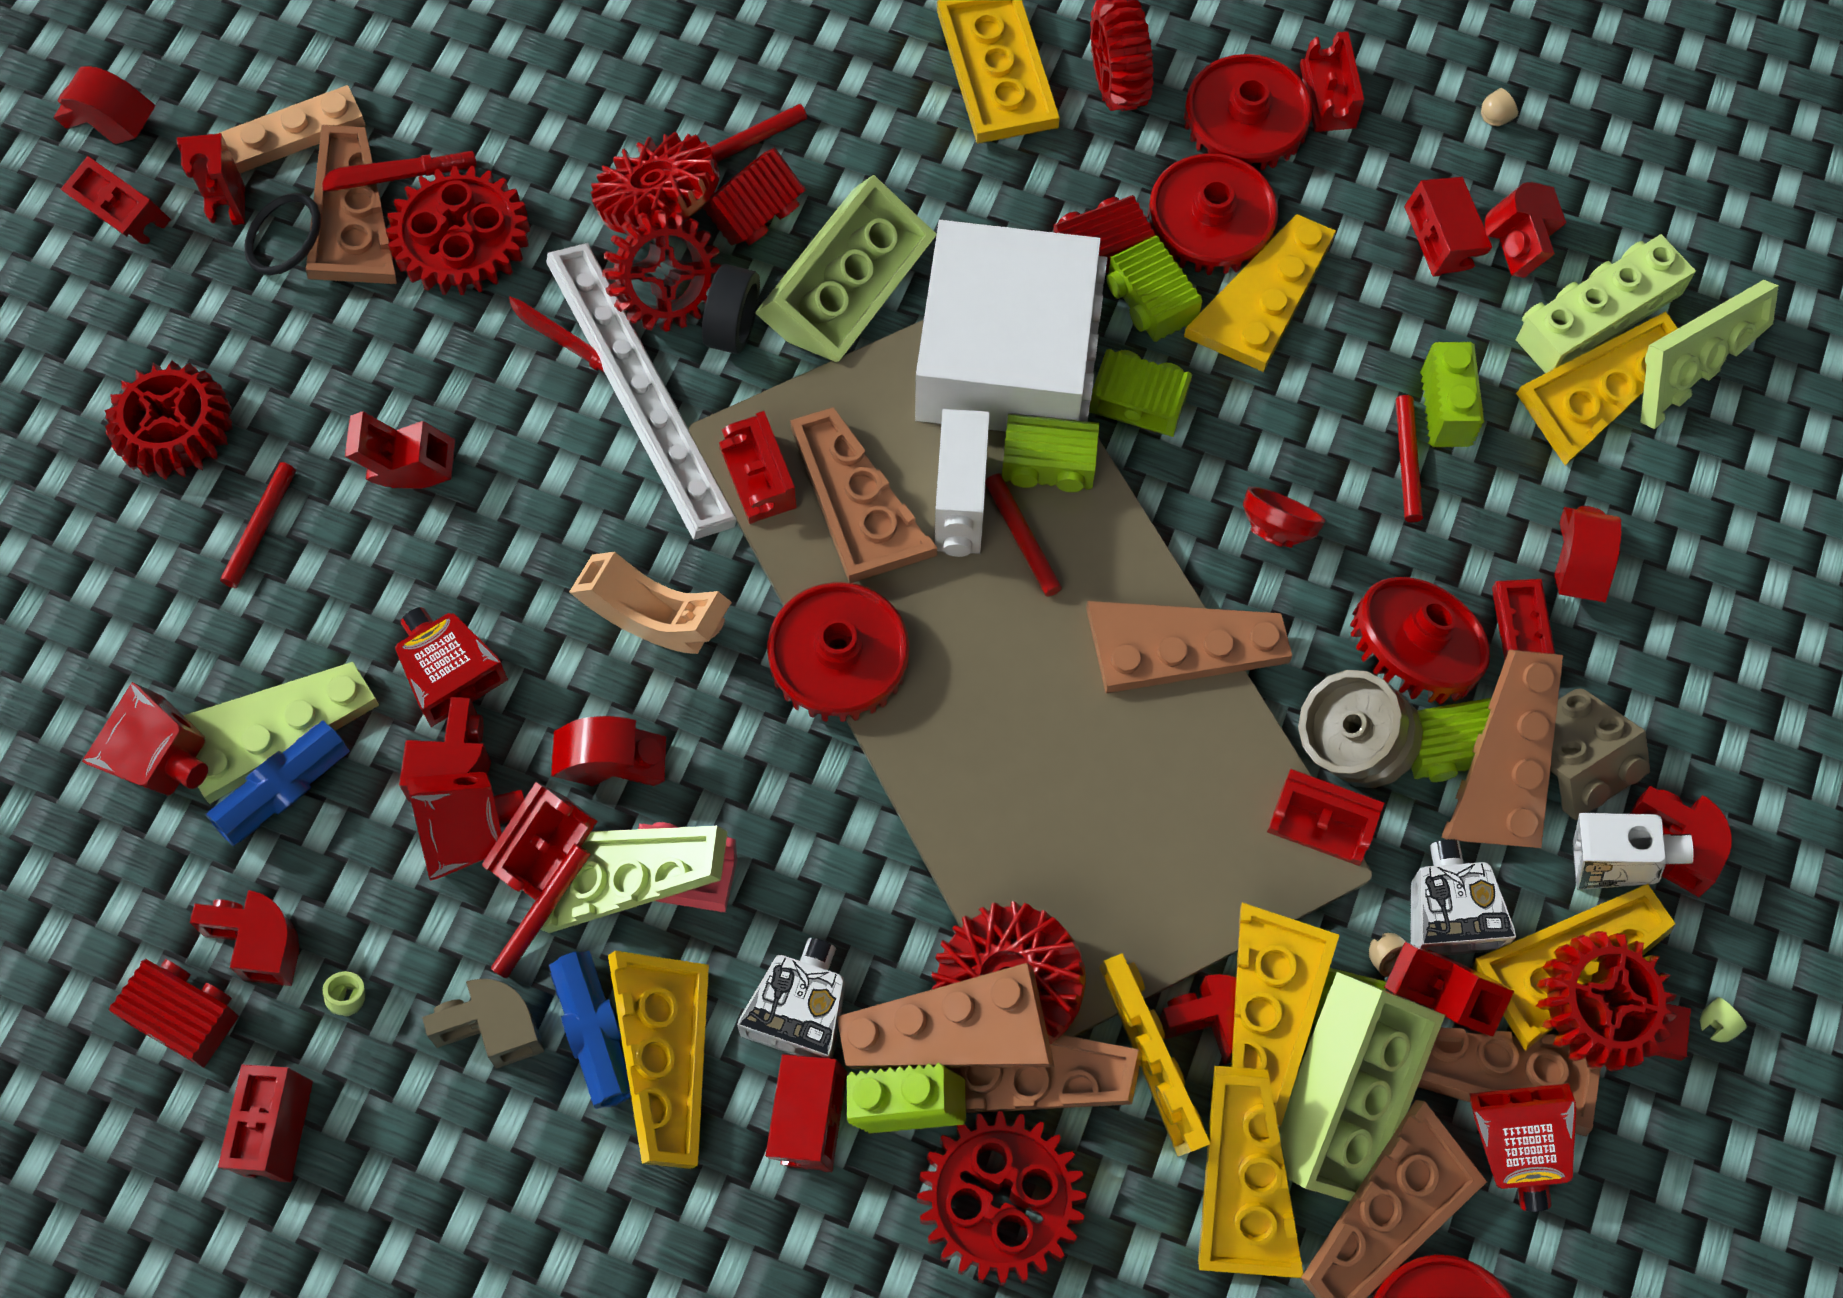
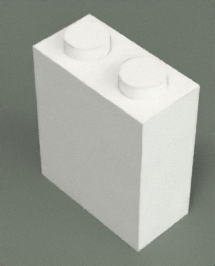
M942 410L935 511V545L937 546V551L945 552L950 556L963 557L970 553L980 554L989 427V412Z

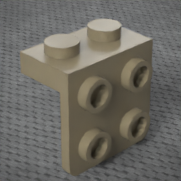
M1575 689L1558 699L1550 771L1558 776L1563 811L1574 820H1577L1579 813H1588L1602 806L1608 799L1628 786L1639 782L1645 775L1650 773L1646 731L1584 689Z

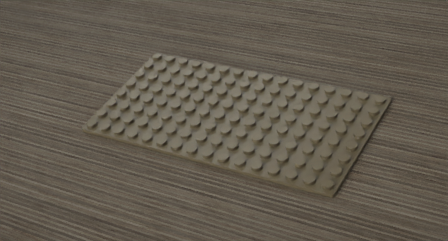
M924 320L844 355L838 362L830 361L696 421L689 427V433L736 517L741 531L783 607L797 594L811 587L832 582L849 583L793 436L790 420L834 407L865 449V455L876 470L880 469L888 480L890 489L902 505L905 504L914 515L916 524L925 536H929L935 544V511L941 424L915 421L916 370ZM765 411L795 486L797 508L749 524L721 453L719 442L725 440L722 433L723 428L732 423L756 416V413ZM988 429L985 480L996 473H1000L1002 476L1006 431ZM1099 438L1092 489L1086 490L1083 488L1078 492H1065L1056 485H1040L1038 483L1034 487L1023 488L1012 484L1011 480L1005 482L1062 586V589L1057 594L1050 597L1045 596L986 485L980 554L970 553L967 556L955 557L945 552L937 551V556L853 582V584L867 587L879 593L896 608L908 632L909 665L905 671L903 685H899L896 695L893 692L890 694L885 707L882 708L877 705L876 712L873 714L870 713V709L861 712L859 719L856 721L850 715L846 719L959 927L963 926L962 917L968 916L973 919L981 914L979 911L981 907L990 910L992 903H998L1002 907L1011 906V902H1017L1020 906L1027 903L1038 911H1046L1051 917L1057 919L1074 938L1084 961L1086 985L1078 1014L1069 1028L1062 1034L1076 1037L1118 1015L1099 969L1104 960L1123 953L1127 964L1134 962L1144 982L1145 991H1142L1141 994L1145 1001L1238 952L1239 919L1242 902L1298 921L1361 888L1372 877V871L1364 858L1361 865L1358 866L1267 833L1279 795L1290 769L1309 776L1311 774L1246 671L1105 693L1086 610L1088 601L1205 608ZM842 646L833 647V649H843V648H844V647H842Z

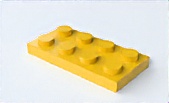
M937 0L938 17L977 144L1059 128L1060 117L1022 0Z

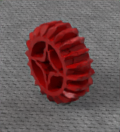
M1097 0L1091 12L1090 39L1093 67L1099 90L1102 94V101L1106 103L1110 111L1120 110L1122 112L1146 106L1152 95L1154 68L1151 39L1148 32L1149 25L1146 23L1145 12L1141 8V3L1138 0Z
M655 210L653 224L647 214L640 213L637 219L638 229L629 222L623 223V230L628 235L625 240L617 235L611 237L612 243L619 246L617 254L611 251L604 253V258L615 263L614 268L604 269L602 275L606 279L616 280V282L610 284L605 289L606 293L611 297L621 295L616 300L614 307L620 312L628 310L627 319L634 324L642 319L643 327L648 330H652L658 321L661 330L665 332L670 331L673 319L679 327H687V313L696 319L702 318V312L697 306L700 302L706 304V293L713 281L711 274H716L719 267L722 266L718 263L710 262L711 259L719 254V249L715 246H706L710 241L711 234L705 230L697 233L699 222L692 218L683 224V214L674 211L669 219H667L665 211ZM669 235L679 237L686 244L692 255L693 262H685L675 258L674 247L669 245ZM654 239V242L650 243L648 256L641 262L633 263L640 248L648 241ZM661 262L676 268L670 270L668 276L664 274L665 279L650 273L655 272L657 266L661 267ZM639 279L642 282H649L652 294L656 296L657 305L643 303L637 296L631 280ZM692 279L684 294L675 300L678 285L684 280Z
M171 360L164 370L153 362L150 373L144 375V373L136 370V380L134 382L121 381L123 394L110 395L113 407L105 410L106 420L109 423L105 428L106 434L112 442L111 447L117 456L122 457L128 467L133 470L139 468L141 473L145 474L148 478L157 472L160 477L167 480L173 470H176L178 475L185 478L187 467L192 465L203 471L202 459L206 456L217 459L215 446L228 445L225 432L233 428L229 417L232 414V408L228 399L225 398L226 393L205 370L198 372L197 368L190 362L181 369L179 364ZM201 409L199 418H198V420L196 421V423L194 424V426L192 427L193 422H194L195 419L198 417L197 412Z
M1603 931L1591 933L1589 937L1582 934L1572 938L1570 945L1559 946L1554 951L1556 959L1546 961L1542 967L1549 975V978L1539 980L1536 986L1547 993V998L1539 1000L1536 1007L1542 1010H1549L1551 1018L1546 1019L1541 1027L1557 1029L1558 1035L1555 1037L1553 1045L1563 1047L1570 1044L1568 1059L1578 1061L1585 1058L1587 1068L1598 1069L1605 1065L1607 1070L1617 1071L1623 1069L1624 1066L1634 1067L1641 1065L1644 1057L1654 1056L1660 1051L1657 1042L1666 1041L1671 1036L1663 1024L1673 1022L1677 1015L1666 1008V1003L1674 1001L1677 995L1664 991L1662 983L1667 982L1671 975L1665 972L1657 974L1654 968L1657 965L1659 956L1650 955L1642 957L1644 943L1635 941L1627 945L1626 935L1620 933L1610 935L1609 937ZM1590 961L1599 962L1598 972L1592 974L1591 982L1585 984L1577 983L1582 970ZM1603 992L1605 994L1604 998L1599 993ZM1603 999H1608L1609 1002L1605 1003ZM1608 1004H1609V1006H1612V1007H1615V1008L1609 1009L1607 1006H1608ZM1633 1017L1634 1022L1628 1034L1622 1040L1614 1041L1615 1030L1620 1029L1622 1019Z

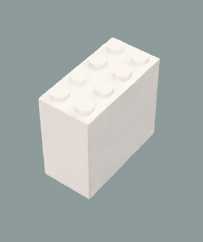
M939 220L916 370L915 421L942 424V410L953 409L989 412L988 429L1006 431L1008 414L1088 422L1094 380V362L1099 335L1098 327L1103 300L1102 291L1107 257L1099 256L1100 238Z

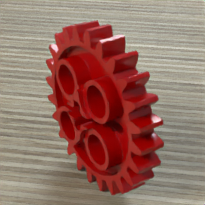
M453 166L450 176L444 177L439 169L435 170L434 181L429 182L423 176L418 177L421 188L418 190L406 186L404 189L408 200H394L397 212L388 213L387 217L391 227L386 229V234L390 242L388 246L392 257L395 258L401 272L407 271L412 283L421 279L424 289L427 291L438 283L442 295L448 293L451 285L457 286L460 295L465 294L468 284H473L475 289L481 292L483 288L482 280L488 279L497 285L499 282L496 273L499 270L510 275L513 273L509 260H523L520 248L529 246L526 234L530 232L528 215L524 202H520L518 191L516 188L509 190L505 178L494 182L492 171L490 170L486 171L479 178L474 166L468 169L466 175H460L457 166Z
M998 1111L995 1125L993 1126L987 1125L982 1114H977L976 1130L972 1132L966 1125H957L959 1137L957 1141L946 1135L940 1137V1144L946 1153L941 1155L929 1151L927 1155V1160L936 1168V1172H920L919 1180L925 1185L932 1187V1190L917 1194L918 1203L932 1207V1209L920 1215V1224H936L937 1227L928 1236V1243L931 1245L944 1241L947 1245L941 1254V1260L945 1262L955 1255L959 1256L961 1260L958 1274L961 1276L971 1265L978 1267V1283L983 1284L989 1271H996L1000 1286H1005L1008 1272L1014 1270L1021 1283H1026L1028 1279V1266L1033 1265L1040 1274H1046L1048 1268L1045 1256L1049 1255L1061 1262L1065 1255L1058 1242L1074 1244L1077 1236L1067 1227V1224H1082L1084 1220L1082 1213L1072 1209V1205L1083 1203L1086 1200V1193L1072 1190V1186L1082 1180L1083 1173L1082 1171H1067L1066 1169L1072 1162L1075 1154L1071 1151L1058 1155L1056 1149L1060 1143L1061 1136L1059 1134L1055 1135L1047 1141L1042 1139L1044 1123L1041 1121L1035 1125L1031 1132L1025 1130L1024 1114H1019L1013 1126L1006 1125L1003 1111ZM985 1151H995L1003 1156L1006 1166L996 1174H989L980 1169L977 1158ZM962 1173L972 1175L980 1184L994 1193H999L1002 1187L1008 1188L1011 1191L1009 1200L1013 1204L1025 1210L1036 1212L1042 1216L1043 1221L1041 1223L1033 1222L1022 1211L1009 1203H1004L1000 1209L995 1208L992 1205L993 1195L989 1191L961 1180L960 1175ZM1029 1177H1041L1048 1182L1051 1194L1043 1200L1031 1199L1025 1194L1022 1183ZM966 1195L973 1197L980 1205V1213L971 1220L958 1218L951 1208L956 1198ZM1005 1222L1018 1223L1026 1233V1240L1014 1247L1003 1244L997 1235L999 1226Z

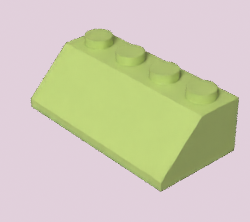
M872 175L850 192L755 313L788 343L838 362L937 234L875 175Z
M1339 972L1336 973L1313 1035L1308 1042L1307 1050L1297 1073L1283 1122L1279 1129L1288 1180L1305 1189L1351 1201L1410 1108L1444 1020V1014Z

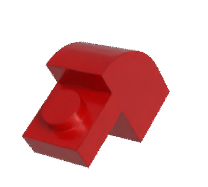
M82 66L70 84L60 94L58 102L61 106L53 118L66 129L89 123L113 144H118L135 139L156 105L135 87L115 74L97 67Z
M1534 182L1523 183L1494 206L1486 215L1487 237L1500 240L1511 276L1525 278L1555 254L1549 236L1565 225L1566 220L1554 187Z
M362 411L350 416L345 457L367 468L366 480L390 488H427L451 480L455 439L424 421L396 430Z
M1580 506L1578 509L1564 507L1559 522L1564 543L1554 574L1559 595L1606 603L1619 556L1621 519L1618 516L1607 515L1602 510L1591 506Z
M450 698L444 742L406 740L399 786L408 802H411L406 778L470 772L488 773L491 759L484 745L480 744L483 738V717L477 714L470 698Z
M596 716L572 721L554 731L551 776L592 787L613 776L656 786L665 781L666 736L637 729L636 720L624 717Z
M1649 786L1635 802L1629 814H1655L1661 816L1663 834H1691L1693 863L1665 864L1662 877L1700 897L1715 884L1730 854L1732 836L1728 821L1719 807L1704 795L1691 807L1683 804L1677 795Z
M248 890L244 909L239 903L222 899L213 900L212 905L194 903L190 924L204 937L236 940L230 968L243 981L292 986L299 956V938L293 923L273 900L261 893Z
M1407 942L1404 943L1384 988L1398 996L1432 1008L1457 1024L1491 1037L1494 1036L1514 993L1508 987L1470 967L1430 949L1427 951Z
M1222 974L1205 976L1199 988L1202 998L1197 999L1195 993L1177 996L1167 1002L1168 1007L1163 1008L1159 1019L1165 1033L1164 1039L1212 1027L1225 1065L1232 1063L1236 977Z

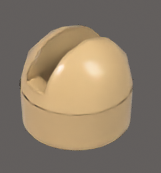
M1499 88L1485 98L1482 103L1481 115L1487 124L1499 127L1518 116V109L1512 96L1505 89Z
M1383 933L1382 938L1379 941L1373 939L1369 947V958L1372 964L1385 977L1390 976L1406 942L1395 933Z

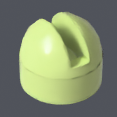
M347 971L338 972L330 976L323 985L325 1005L333 1014L350 1016L357 1013L365 1000V989L362 979L357 974ZM347 989L353 990L349 1000L344 1001Z
M1720 997L1711 1002L1701 1013L1700 1025L1702 1031L1711 1025L1716 1032L1710 1039L1716 1042H1729L1747 1028L1740 1014Z

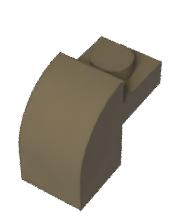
M474 979L466 981L471 1001L465 1003L460 999L447 1001L436 1006L433 1014L422 1017L426 1034L436 1048L481 1033L487 1056L496 1069L545 1052L535 1019L526 1003L513 988L497 980Z

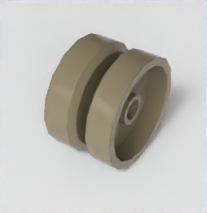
M1345 670L1327 676L1310 691L1301 707L1298 725L1302 746L1314 763L1355 787L1377 788L1393 783L1406 773L1420 752L1423 734L1418 711L1407 697L1378 676L1368 671Z

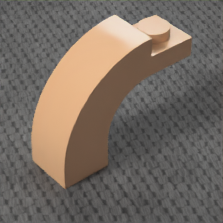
M616 552L592 554L569 591L570 594L591 610L621 629L655 645L690 654H698L704 642H709L710 639L720 632L725 622L724 615L732 603L719 591L683 593L665 587L645 576Z

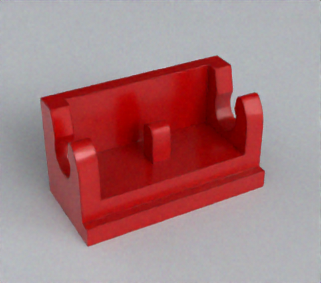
M1349 31L1337 32L1332 40L1333 45L1327 49H1320L1319 37H1315L1309 43L1305 59L1300 61L1303 81L1312 101L1311 118L1315 132L1356 129L1364 103V96Z
M222 134L177 137V146L181 152V166L187 177H193L201 195L204 197V213L209 222L215 223V210L218 206L229 205L228 212L232 224H245V184Z
M89 156L85 158L60 189L126 237L130 235L140 244H148L150 242L149 237L144 234L147 224L152 222L164 229L171 221L149 198Z
M1452 177L1420 181L1404 208L1432 276L1436 277L1441 276L1443 273L1460 272L1474 268L1473 259L1467 257L1486 255L1492 249V245L1486 235L1485 228L1464 178Z
M765 411L756 413V416L732 423L723 428L722 433L725 440L719 442V447L749 524L796 509L795 486Z
M1290 769L1279 795L1267 833L1360 866L1366 850L1370 847L1384 802Z
M535 782L482 863V866L514 890L520 892L522 889L534 900H537L574 843L582 846L598 820L566 796Z
M782 1054L765 1155L768 1159L781 1161L780 1165L787 1167L821 1170L823 1172L833 1171L847 1071L836 1059Z
M241 1064L218 1168L229 1170L247 1178L256 1179V1175H261L278 1182L291 1183L313 1081L288 1067Z

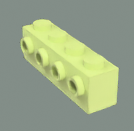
M1662 234L1646 244L1643 241H1639L1632 245L1620 260L1613 264L1610 261L1604 262L1591 273L1586 281L1581 284L1572 282L1558 293L1555 300L1547 305L1540 302L1529 309L1522 317L1524 323L1516 341L1537 365L1547 373L1613 339L1680 297L1696 270Z

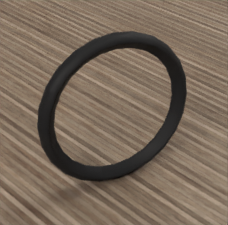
M300 193L285 194L272 200L256 215L248 229L244 243L246 260L254 271L270 276L282 274L298 265L308 255L317 240L321 226V214L314 200ZM286 203H303L310 210L312 226L300 250L280 265L264 266L260 264L255 258L253 244L255 236L264 220L274 210Z

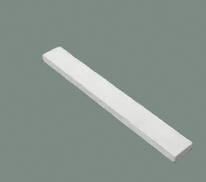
M585 243L549 252L546 263L589 344L597 352L611 386L693 540L734 528L737 521L694 443L686 423L634 327L627 319V314L625 311L620 312L614 307L618 299L617 296L611 297L606 293L605 289L610 283L608 279L603 277V270L589 244Z

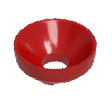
M1251 486L1247 489L1243 508L1252 526L1250 530L1267 542L1280 547L1293 548L1295 544L1317 537L1325 524V519L1319 513L1294 499L1260 487Z

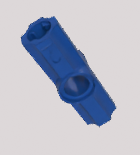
M321 721L302 737L298 738L283 753L278 751L259 765L245 778L247 781L206 813V816L224 839L234 847L258 829L274 813L279 815L312 788L310 786L312 782L350 751L336 731L324 721Z
M575 951L561 956L558 960L549 964L550 974L563 1008L564 1015L561 1016L566 1037L574 1058L579 1059L595 1109L626 1102L631 1097L625 1057L620 1044L622 1043L620 1027L610 999L606 1000L592 955L590 951Z

